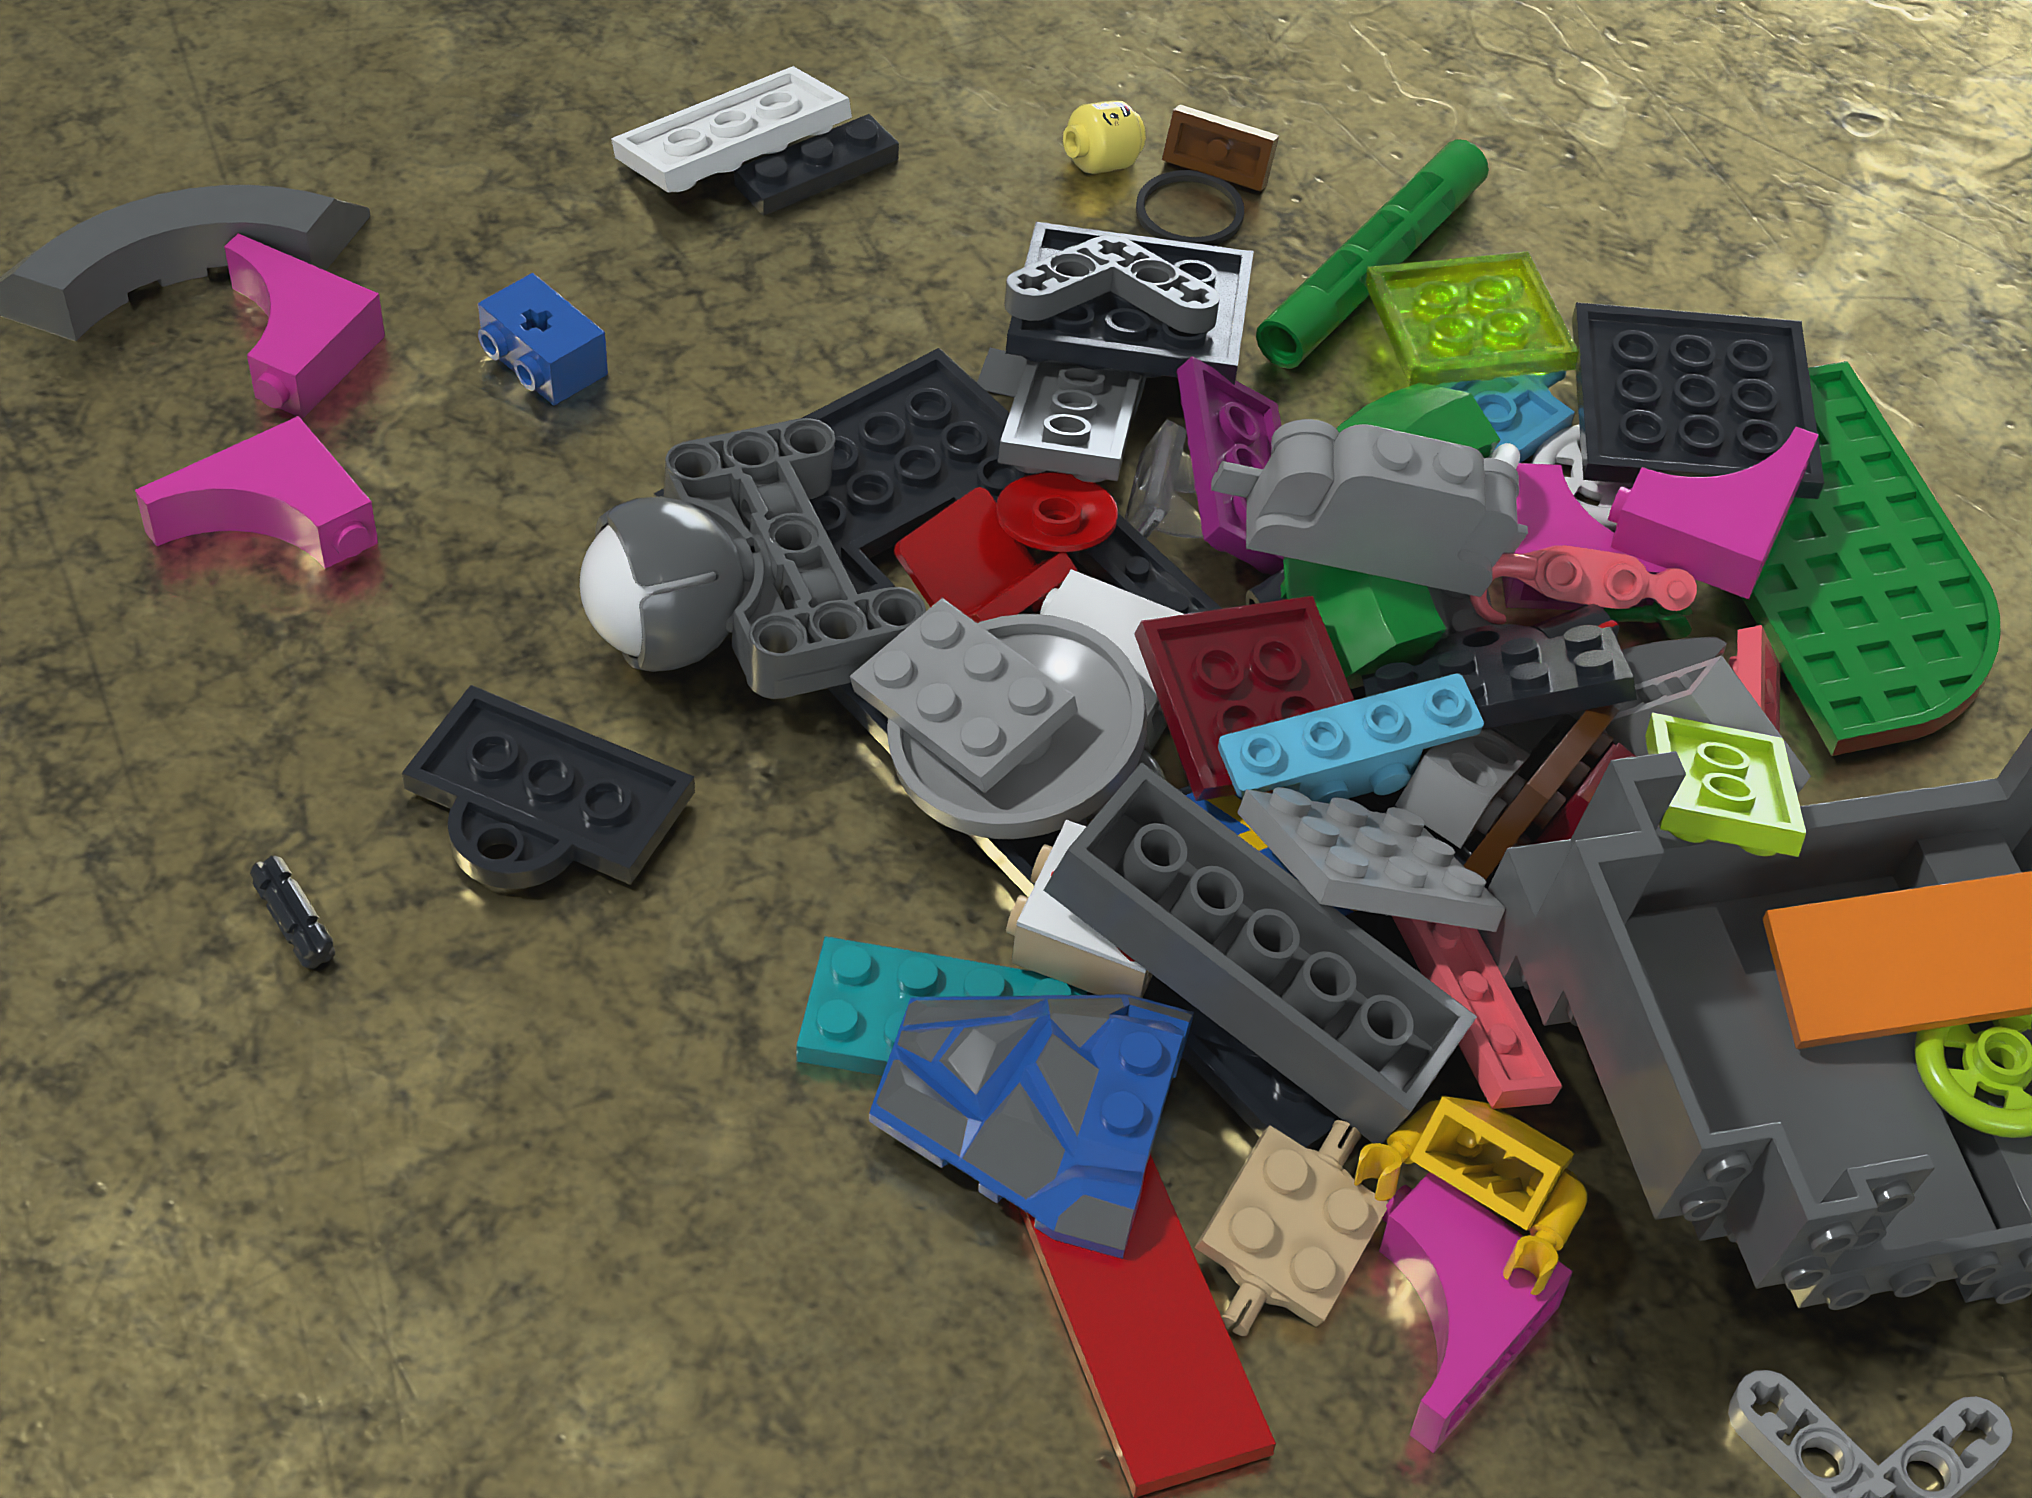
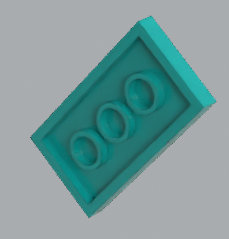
M825 936L796 1045V1061L882 1076L910 997L1088 995V991L1034 971Z

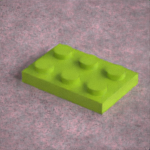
M1657 713L1651 714L1645 734L1648 755L1676 751L1686 772L1682 784L1659 823L1660 830L1669 831L1675 837L1693 843H1701L1709 839L1735 844L1743 850L1758 856H1772L1780 853L1799 857L1806 836V829L1783 738Z

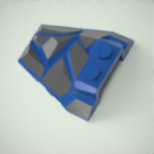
M1129 994L910 997L869 1112V1122L939 1167L943 1168L950 1163L979 1181L978 1192L995 1203H998L1004 1197L1035 1217L1034 1227L1053 1240L1123 1259L1141 1198L1148 1159L1172 1078H1176L1194 1012Z

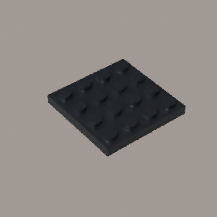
M1036 222L1025 267L1095 237L1105 235L1123 237L1215 289L1220 296L1216 326L1208 332L1193 334L1181 332L1109 291L1043 320L1029 321L1012 316L1007 333L1005 354L1022 356L1034 362L1054 360L1076 363L1092 370L1112 368L1134 371L1141 376L1150 378L1161 376L1178 378L1177 369L1193 356L1213 367L1235 385L1254 251Z
M1576 302L1572 316L1583 480L1634 484L1642 467L1675 476H1721L1745 470L1761 463L1784 445L1795 427L1817 434L1802 321ZM1818 438L1805 475L1794 498L1819 499L1824 486V476Z

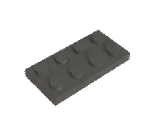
M1027 360L1000 441L998 463L1013 465L1017 470L1025 473H1042L1048 470L1073 474L1075 478L1086 482H1101L1105 479L1118 481L1143 376L1134 371L1112 368L1092 370L1076 363L1047 360L1044 362H1034Z

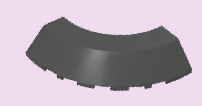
M218 185L189 188L132 201L77 224L25 257L0 276V316L77 341L100 319L129 302L127 293L140 286L157 280L162 287L186 280L207 277L208 268L228 266L224 246L238 233L326 271L370 218V209L308 191L259 185Z

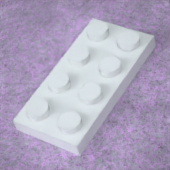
M792 66L613 137L611 140L616 159L666 192H680L692 188L696 181L717 172L726 173L734 171L742 166V162L761 154L781 152L787 148L788 143L808 135L814 136L827 133L833 128V125L852 118L850 101L847 96Z

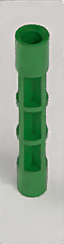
M1455 139L1448 142L1259 325L1256 331V340L1263 355L1271 363L1281 368L1291 369L1297 367L1486 180L1489 167L1483 152L1475 144L1467 140Z

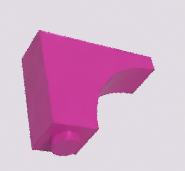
M238 233L224 246L232 288L254 301L269 317L262 337L247 354L255 398L261 400L269 407L282 409L303 419L385 337L379 293Z
M299 416L135 490L145 532L156 546L182 537L206 532H253L272 536L297 546L315 558L326 569L378 544L372 501Z
M1795 427L1784 445L1761 463L1745 470L1721 476H1675L1642 467L1631 490L1621 486L1612 504L1608 520L1617 523L1610 548L1667 569L1679 568L1685 570L1698 581L1749 599L1805 475L1819 435Z
M1518 463L1516 468L1519 475L1517 517L1518 524L1528 526V534L1514 553L1523 554L1553 545H1567L1626 554L1610 548L1614 532L1595 520L1576 500L1567 485L1561 465ZM1637 558L1650 574H1658L1667 569ZM1502 577L1506 608L1573 610L1586 605L1555 600L1543 595L1517 578ZM1644 598L1632 607L1653 605L1654 600L1652 598Z
M1428 1172L1414 1189H1411L1406 1184L1403 1185L1387 1203V1210L1382 1217V1220L1387 1225L1379 1252L1394 1263L1407 1277L1420 1296L1432 1322L1438 1356L1437 1375L1433 1385L1420 1402L1410 1436L1434 1453L1559 1308L1573 1271L1558 1261L1544 1290L1538 1295L1530 1294L1537 1278L1529 1270L1515 1268L1509 1279H1504V1267L1517 1241L1524 1236L1467 1194Z

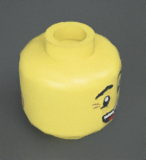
M1115 100L1079 106L1071 114L1068 125L1063 133V145L1067 155L1072 158L1075 165L1083 172L1091 174L1124 170L1135 163L1139 153L1142 151L1146 139L1145 127L1140 116L1125 102Z

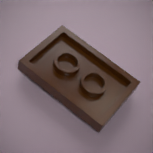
M1613 705L1585 711L1463 865L1466 869L1477 873L1486 880L1497 865L1500 864L1507 848L1532 844L1614 740L1604 730L1620 710Z

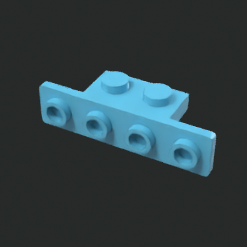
M1452 674L1223 735L1219 739L1218 750L1239 797H1244L1246 789L1267 792L1278 787H1284L1307 796L1311 801L1330 804L1331 799L1336 797L1349 799L1370 792H1374L1377 795H1386L1402 789L1408 784L1417 769L1423 749L1480 734L1484 721L1463 676Z

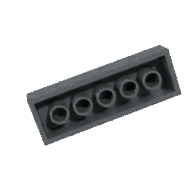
M1142 762L1067 849L1043 891L1339 1118L1348 1122L1351 1127H1356L1372 1143L1382 1144L1411 1113L1477 1018L1475 1014L1335 908L1319 904L1298 880Z

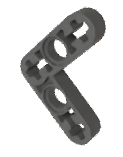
M1114 235L1095 237L1014 271L1008 275L1006 280L1005 309L1010 315L1023 320H1043L1111 291L1181 332L1191 334L1208 332L1216 326L1220 296L1215 289L1131 240Z

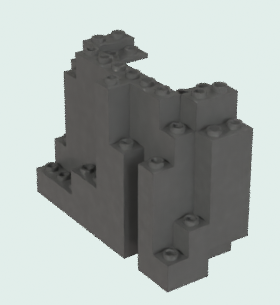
M2032 728L1997 778L1800 806L1806 836L1799 857L1780 853L1772 856H1758L1743 850L1735 844L1709 839L1705 842L1693 843L1681 840L1669 831L1660 830L1658 825L1686 776L1676 751L1611 760L1571 839L1507 848L1487 889L1506 909L1496 932L1477 930L1508 987L1524 986L1525 989L1531 991L1544 1026L1571 1022L1574 1026L1579 1027L1655 1220L1684 1215L1686 1220L1692 1221L1699 1241L1728 1236L1729 1241L1738 1243L1756 1289L1785 1283L1787 1288L1791 1290L1798 1308L1827 1303L1830 1309H1844L1864 1301L1871 1294L1893 1290L1897 1297H1908L1931 1288L1936 1282L1950 1279L1956 1280L1965 1302L1994 1297L1997 1303L2006 1304L2018 1301L2032 1294V1136L2009 1138L1990 1135L1965 1125L1945 1111L1928 1092L1919 1075L1915 1060L1917 1031L1796 1049L1763 922L1766 911L1772 909L2032 871ZM1992 1020L1968 1024L1971 1032L1974 1034L1995 1027ZM2027 1029L2021 1034H2023L2032 1045V1031ZM1944 1046L1945 1061L1948 1068L1964 1070L1962 1062L1964 1050L1962 1048ZM1991 1060L1995 1065L2006 1069L2000 1062ZM2032 1080L2023 1090L2030 1096H2032ZM1976 1086L1974 1098L1994 1107H2004V1096L1986 1092Z

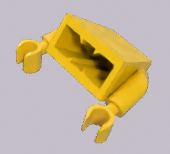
M1442 1096L1441 1100L1430 1101L1422 1106L1387 1139L1388 1145L1371 1143L1363 1147L1360 1151L1354 1185L1358 1186L1363 1180L1368 1178L1378 1179L1375 1199L1378 1201L1389 1200L1395 1195L1402 1163H1416L1521 1228L1530 1230V1235L1521 1237L1517 1241L1504 1267L1503 1276L1504 1279L1508 1280L1515 1268L1529 1270L1537 1278L1530 1293L1532 1295H1538L1544 1290L1557 1265L1559 1258L1557 1251L1561 1250L1587 1203V1192L1584 1185L1572 1171L1567 1169L1574 1157V1153L1505 1111L1492 1109L1489 1103Z

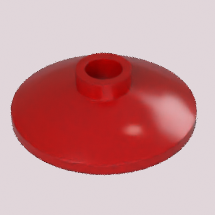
M1040 473L1020 478L1005 487L997 499L996 516L1002 529L1010 537L1024 545L1045 551L1071 552L1093 547L1107 539L1116 527L1118 508L1113 497L1095 482L1082 481L1071 474Z

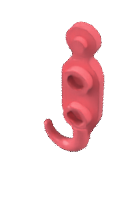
M1553 545L1523 554L1504 553L1492 568V581L1499 577L1517 578L1543 595L1555 600L1587 605L1596 604L1600 607L1628 609L1638 604L1644 598H1652L1662 608L1670 611H1681L1690 606L1697 594V584L1693 576L1685 570L1668 568L1658 574H1650L1637 558L1627 554L1567 545ZM1487 589L1481 597L1470 595V601L1476 613L1483 619L1497 625L1506 623V616L1489 605Z

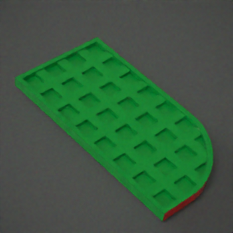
M1848 361L1808 368L1817 434L1819 435L1818 441L1824 486L1819 499H1793L1750 598L1742 597L1756 624L1763 626L1781 668L1832 756L1918 739L1934 733L1951 723L1975 700L1985 684L1998 652L2001 635L1999 608L1989 581Z

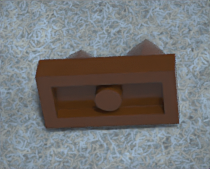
M1179 105L1173 109L1162 160L1262 191L1268 183L1279 135Z

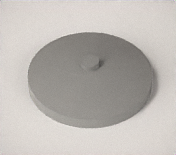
M1017 614L977 623L1075 695L1078 712L986 793L888 718L889 750L903 788L913 802L936 821L954 830L978 837L993 839L1034 837L1062 829L1066 820L1075 823L1081 821L1097 811L1112 798L1133 773L1142 755L1147 736V709L1141 682L1134 666L1124 652L1108 637L1087 625L1067 618L1042 614Z

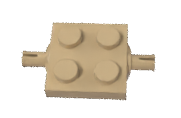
M1342 1120L1334 1122L1333 1128L1319 1152L1303 1147L1270 1125L1260 1136L1197 1242L1195 1249L1223 1266L1236 1284L1240 1285L1225 1314L1221 1316L1225 1327L1228 1329L1237 1321L1245 1307L1232 1332L1241 1336H1247L1251 1325L1265 1302L1286 1307L1315 1327L1320 1325L1326 1319L1384 1216L1388 1201L1376 1200L1375 1193L1362 1184L1355 1186L1354 1179L1343 1168L1354 1146L1361 1138L1359 1130L1353 1127L1345 1135L1338 1147L1340 1140L1350 1125L1348 1122Z

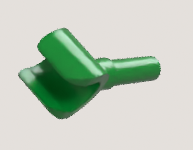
M1654 601L1653 605L1630 607L1628 609L1604 607L1611 620L1616 622L1658 623L1664 635L1670 639H1682L1692 632L1687 618L1682 616L1693 614L1690 606L1681 611H1670L1662 608Z

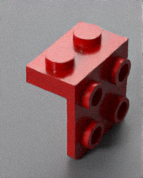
M982 487L968 492L896 543L894 549L897 559L930 608L943 598L976 623L1002 616L1017 615L1028 606L1033 613L1040 611L1048 593L1054 588L1059 589V584L1065 580L1070 570L1077 571V568L1066 552H1059L1036 563L1025 545L1010 537L999 525L996 516L997 503L989 491Z

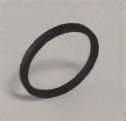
M1180 170L1167 172L1149 180L1138 193L1136 214L1142 227L1155 238L1215 246L1229 240L1238 232L1243 223L1244 203L1237 190L1223 179L1198 171ZM1174 182H1197L1209 185L1225 194L1234 205L1236 216L1227 228L1218 233L1202 237H1188L1173 234L1157 226L1147 215L1144 204L1147 197L1163 185Z

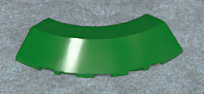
M1417 383L1379 398L1361 408L1336 428L1340 433L1354 425H1373L1469 446L1477 449L1483 455V458H1488L1501 440L1471 393L1424 383ZM1283 556L1285 579L1280 585L1281 599L1313 596L1350 690L1363 686L1362 675L1375 673L1378 668L1396 662L1409 663L1412 666L1421 664L1426 651L1435 646L1446 630L1435 608L1428 587L1425 585Z

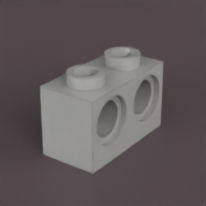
M1485 729L1480 734L1433 746L1424 755L1395 806L1420 816L1425 821V826L1461 849L1477 830L1487 836L1502 813L1507 810L1525 787L1527 780L1518 774L1527 762L1530 754L1492 729Z

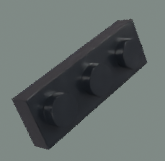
M870 114L837 126L827 133L816 135L791 145L781 152L769 154L742 165L734 170V186L765 216L898 160L899 142Z

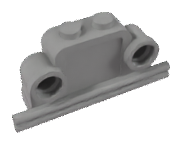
M1313 419L1291 421L1282 425L1274 432L1271 440L1272 456L1264 469L1222 461L1218 472H1215L1211 482V491L1247 498L1246 549L1481 597L1491 584L1493 579L1492 568L1504 552L1514 553L1528 534V526L1518 524L1517 497L1519 495V475L1512 465L1499 459L1483 458V455L1477 449L1469 446L1373 425H1354L1339 433L1335 427L1323 421Z

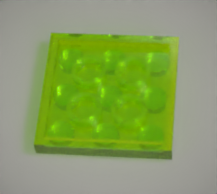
M1529 251L1367 268V290L1409 386L1417 383L1436 386L1441 383L1493 380L1500 377L1529 374L1545 375L1551 372L1576 370L1579 351Z

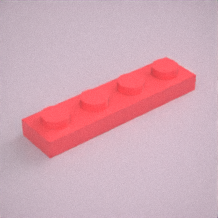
M1392 916L1421 974L1477 1016L1458 1045L1491 1108L1500 1109L1551 1104L1562 1085L1479 931L1473 928Z

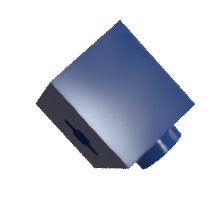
M534 273L527 275L478 303L481 327L478 331V338L486 354L493 360L499 359L516 373L524 387L531 391L536 390L553 406L608 375L605 332Z

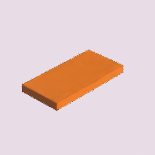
M2032 871L1767 910L1763 917L1796 1049L2032 1014Z

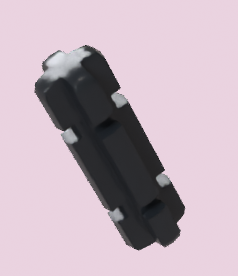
M270 856L264 862H256L250 870L253 878L252 884L261 899L268 902L266 905L267 909L287 942L294 945L293 952L301 965L309 969H315L321 963L330 962L335 956L336 951L333 947V939L326 927L318 923L319 916L298 882L291 879L292 872L284 859L278 856Z

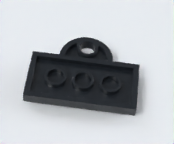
M1499 624L1481 626L1460 631L1447 636L1445 639H1441L1433 648L1426 651L1423 657V664L1412 666L1404 662L1390 663L1378 668L1375 673L1362 675L1365 697H1370L1452 674H1460L1463 676L1484 721L1482 730L1637 700L1634 676L1611 626L1605 628L1593 625L1578 626L1566 631L1564 636L1550 639L1541 631L1523 625Z
M473 685L469 686L402 772L405 790L450 808L448 817L450 845L454 859L461 869L470 877L483 884L504 889H520L542 884L563 872L573 860L628 884H632L695 793L694 776ZM495 844H506L515 849L511 855L503 859H489L481 854L486 848Z

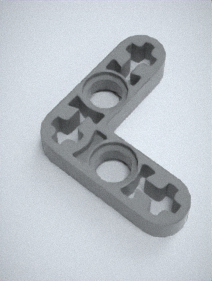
M1770 1370L1754 1371L1746 1375L1739 1383L1730 1401L1728 1410L1731 1425L1737 1434L1801 1498H1890L1891 1495L1894 1498H1959L1996 1466L2010 1445L2013 1433L2009 1418L1996 1404L1977 1396L1963 1397L1953 1402L1880 1465H1877L1791 1380L1780 1373ZM1770 1400L1779 1408L1776 1415L1768 1412L1760 1416L1754 1412L1752 1406L1755 1402L1763 1405ZM1796 1425L1802 1428L1795 1435L1790 1445H1786L1782 1441L1785 1432L1790 1436ZM1975 1427L1982 1430L1986 1438L1984 1440L1981 1438L1975 1440L1958 1457L1952 1447L1963 1430L1970 1431ZM1812 1447L1826 1450L1837 1461L1840 1470L1839 1475L1833 1478H1822L1814 1475L1803 1464L1801 1451ZM1912 1461H1924L1933 1465L1943 1476L1944 1489L1930 1492L1915 1485L1908 1476L1907 1464Z

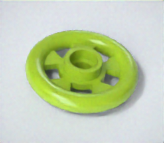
M2032 1014L1992 1020L1995 1027L1978 1032L1977 1034L1971 1032L1968 1024L1917 1031L1915 1060L1919 1075L1928 1092L1945 1111L1965 1125L1990 1135L2009 1138L2032 1136V1096L2023 1091L2032 1080V1045L2021 1034L2027 1029L2032 1031ZM1944 1046L1962 1048L1964 1050L1962 1055L1964 1070L1947 1067L1944 1057ZM1991 1060L2000 1062L2006 1069L1995 1065ZM1976 1086L1986 1092L2004 1096V1107H1994L1974 1098Z

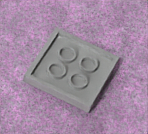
M1282 787L1275 788L1272 794L1248 789L1245 791L1238 814L1319 904L1492 932L1497 931L1506 908L1484 887L1486 881L1483 877L1466 869L1454 857L1455 851L1451 846L1435 839L1424 828L1425 821L1420 816L1395 807L1388 808L1386 814L1368 811L1365 807L1354 801L1338 797L1332 798L1330 804L1311 801L1307 796L1297 791Z

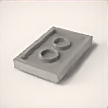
M943 598L850 675L854 692L984 793L1078 712L1075 695Z

